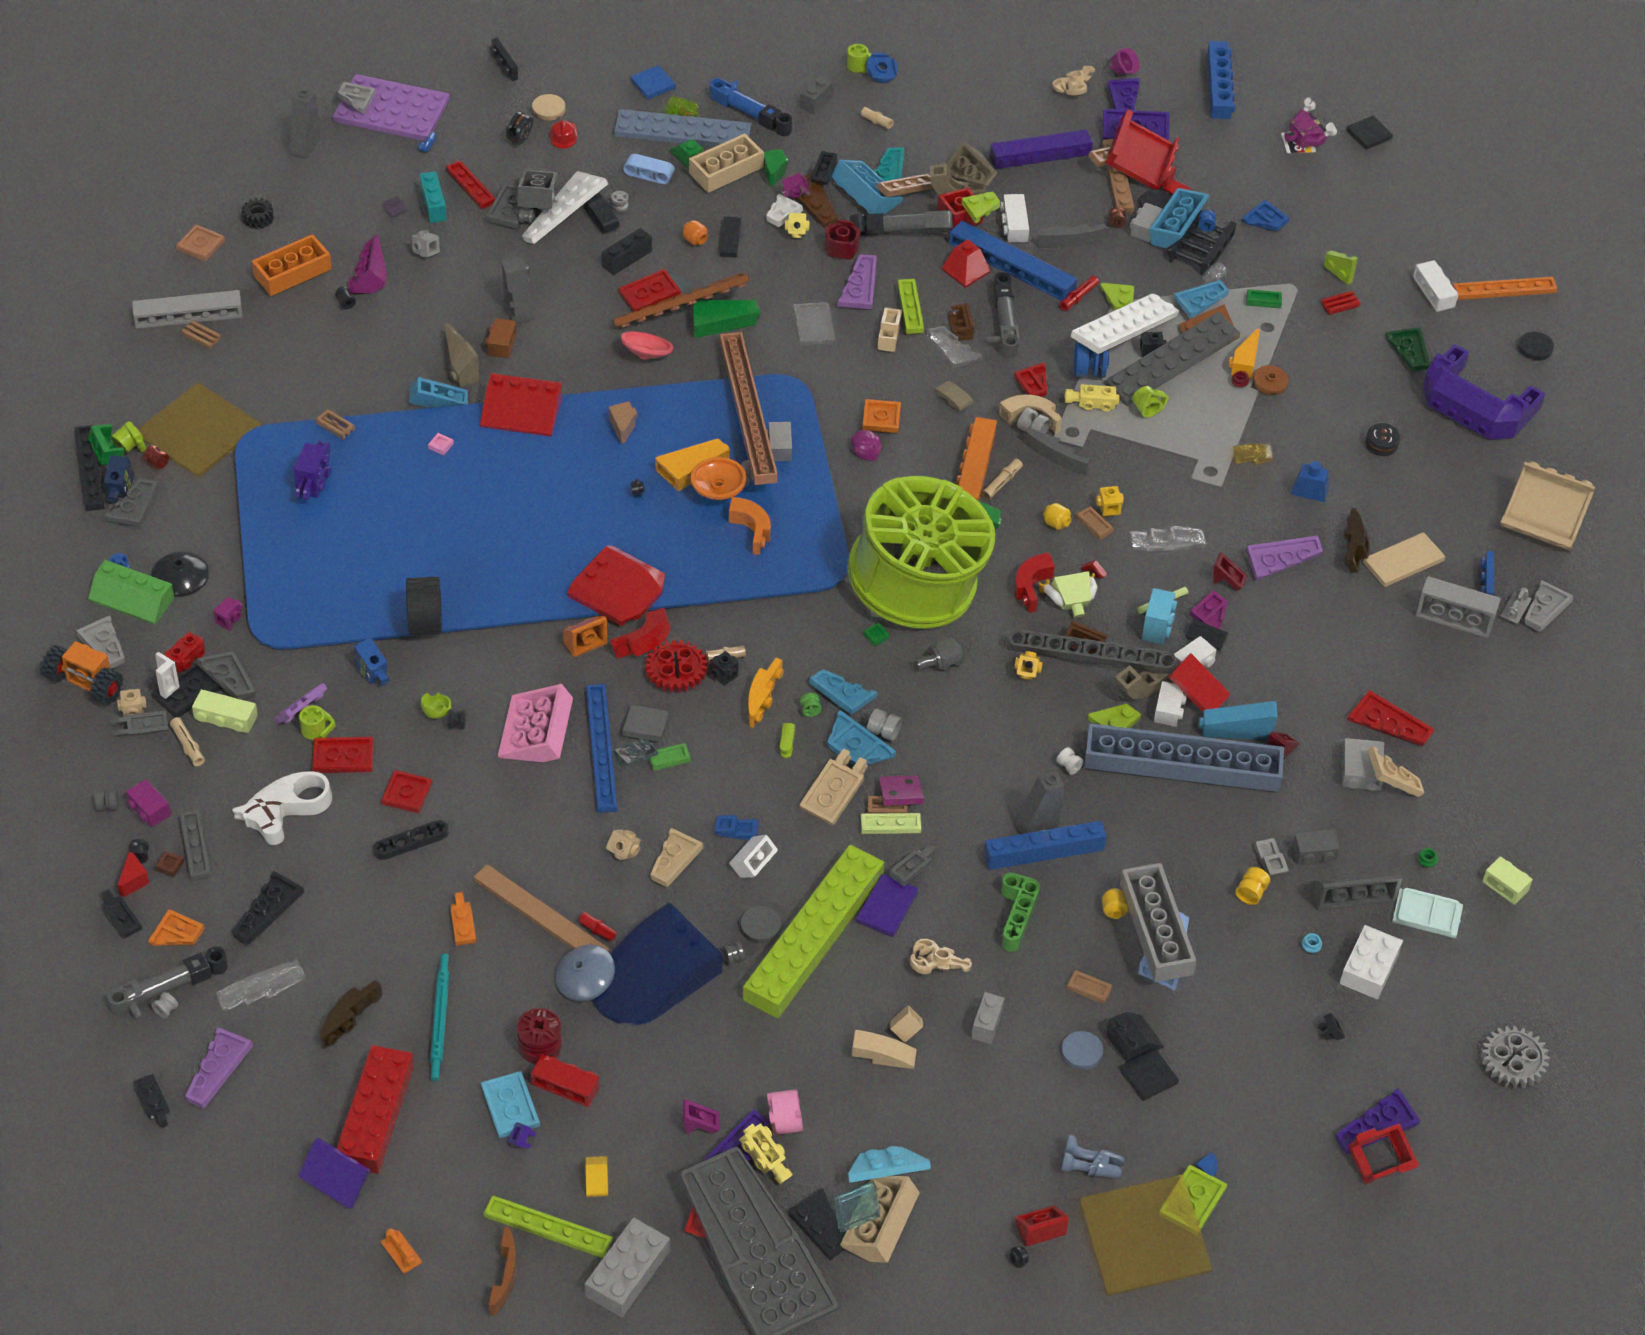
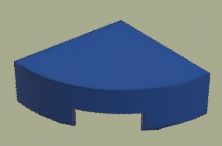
M1212 1152L1196 1163V1168L1215 1177L1218 1168L1215 1155Z

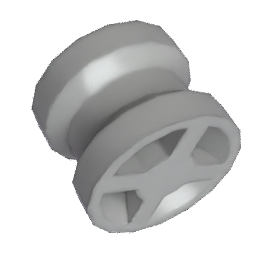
M615 191L611 196L612 209L616 212H624L629 207L628 194L624 191Z
M163 992L160 995V999L155 1000L151 1006L160 1017L165 1019L170 1015L171 1010H175L178 1007V1003L169 993Z

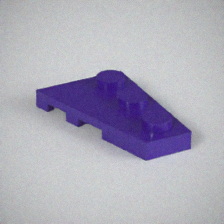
M1140 78L1108 80L1107 86L1114 109L1135 110Z

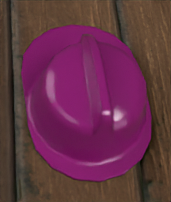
M1130 48L1119 49L1111 57V65L1109 66V69H1113L1118 75L1136 73L1140 68L1139 58Z

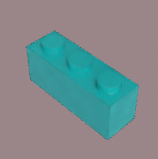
M436 171L419 174L420 189L429 222L447 221L446 205Z

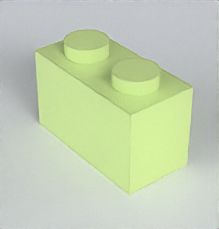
M1500 856L1486 870L1482 882L1515 905L1529 891L1533 879Z

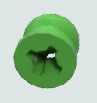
M807 693L800 698V703L803 706L802 712L805 716L813 717L822 711L819 696L816 693Z

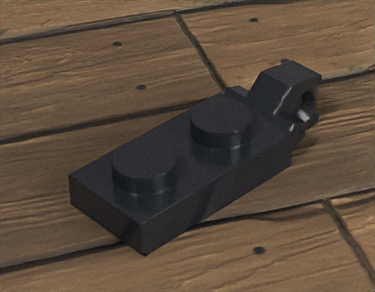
M109 889L101 892L102 899L105 902L102 904L104 911L124 939L142 930L141 923L122 897H114Z
M154 1074L133 1081L148 1118L151 1120L156 1118L160 1128L169 1126L165 1115L169 1113V1107Z

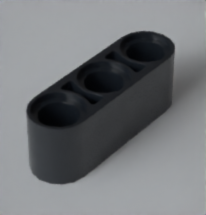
M600 193L595 194L583 204L585 211L601 233L604 234L620 227L617 216Z

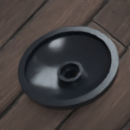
M181 551L170 553L158 560L152 569L151 576L171 583L174 597H183L196 593L206 584L209 578V569L206 561L199 555Z

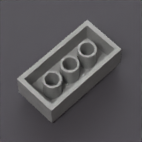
M1427 576L1416 617L1489 638L1501 598Z
M633 1218L586 1281L585 1297L623 1317L669 1254L670 1238Z

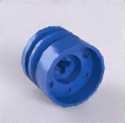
M1076 340L1074 346V376L1087 377L1089 369H1092L1093 377H1097L1099 370L1100 377L1105 378L1109 366V350L1097 354Z

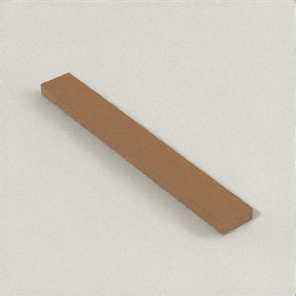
M488 864L474 876L476 883L571 949L593 944L603 947L610 954V949Z

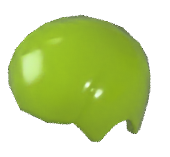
M439 692L434 696L425 693L421 697V707L427 717L439 719L449 714L451 700L448 696L441 695Z

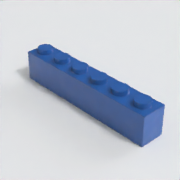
M1095 821L986 840L984 856L988 869L993 870L1104 851L1107 836L1102 822Z

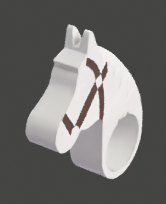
M299 772L274 781L255 794L247 804L234 808L232 811L235 813V819L245 820L247 828L257 829L268 844L276 845L283 842L285 838L282 828L284 816L319 814L330 806L332 793L329 781L323 774L318 772ZM310 787L324 789L323 793L314 799L304 800L297 797L303 790Z

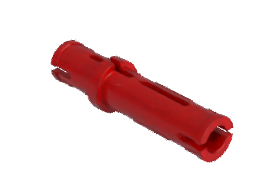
M1094 275L1090 276L1076 290L1068 293V296L1059 303L1060 308L1063 311H1067L1074 304H1078L1083 296L1098 285L1099 279Z

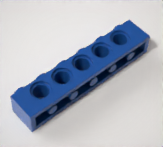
M1209 41L1207 61L1211 118L1231 119L1232 113H1235V103H1233L1235 92H1232L1234 81H1231L1233 79V70H1230L1232 69V59H1230L1232 49L1229 48V42Z

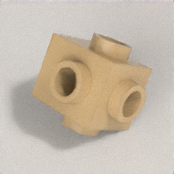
M140 689L120 691L121 699L117 700L118 710L123 712L124 717L126 715L144 713L143 708H147L146 698L141 696Z
M614 830L605 849L615 853L614 856L620 860L630 859L638 854L641 840L635 837L636 834L632 831Z

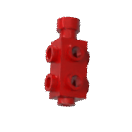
M188 632L172 648L168 649L164 656L175 662L176 671L181 673L183 670L190 668L196 658L204 656V640L200 636Z

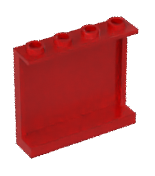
M1127 109L1119 121L1105 163L1148 187L1159 190L1161 186L1164 187L1166 175L1172 169L1170 165L1174 162L1176 158L1174 154L1179 149V137L1173 143L1132 121L1133 112Z

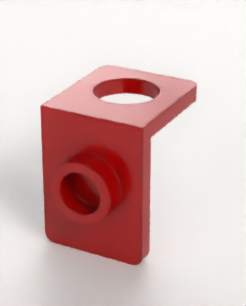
M1173 167L1166 175L1163 190L1174 194L1177 188L1191 190L1190 187L1174 180L1176 167Z

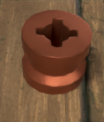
M1116 206L1109 210V224L1112 227L1121 228L1126 224L1125 209Z

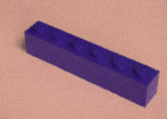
M1087 129L991 143L990 158L994 168L1000 169L1088 156L1090 151H1092L1093 142Z

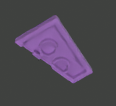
M324 683L317 685L273 718L276 724L281 722L288 723L295 718L294 714L309 706L308 704L312 700L316 702L324 696L323 692L328 688Z

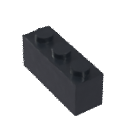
M640 227L602 251V267L613 276L652 252V236Z

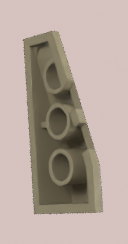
M964 141L947 162L948 171L951 176L988 186L997 174L987 159L977 149Z

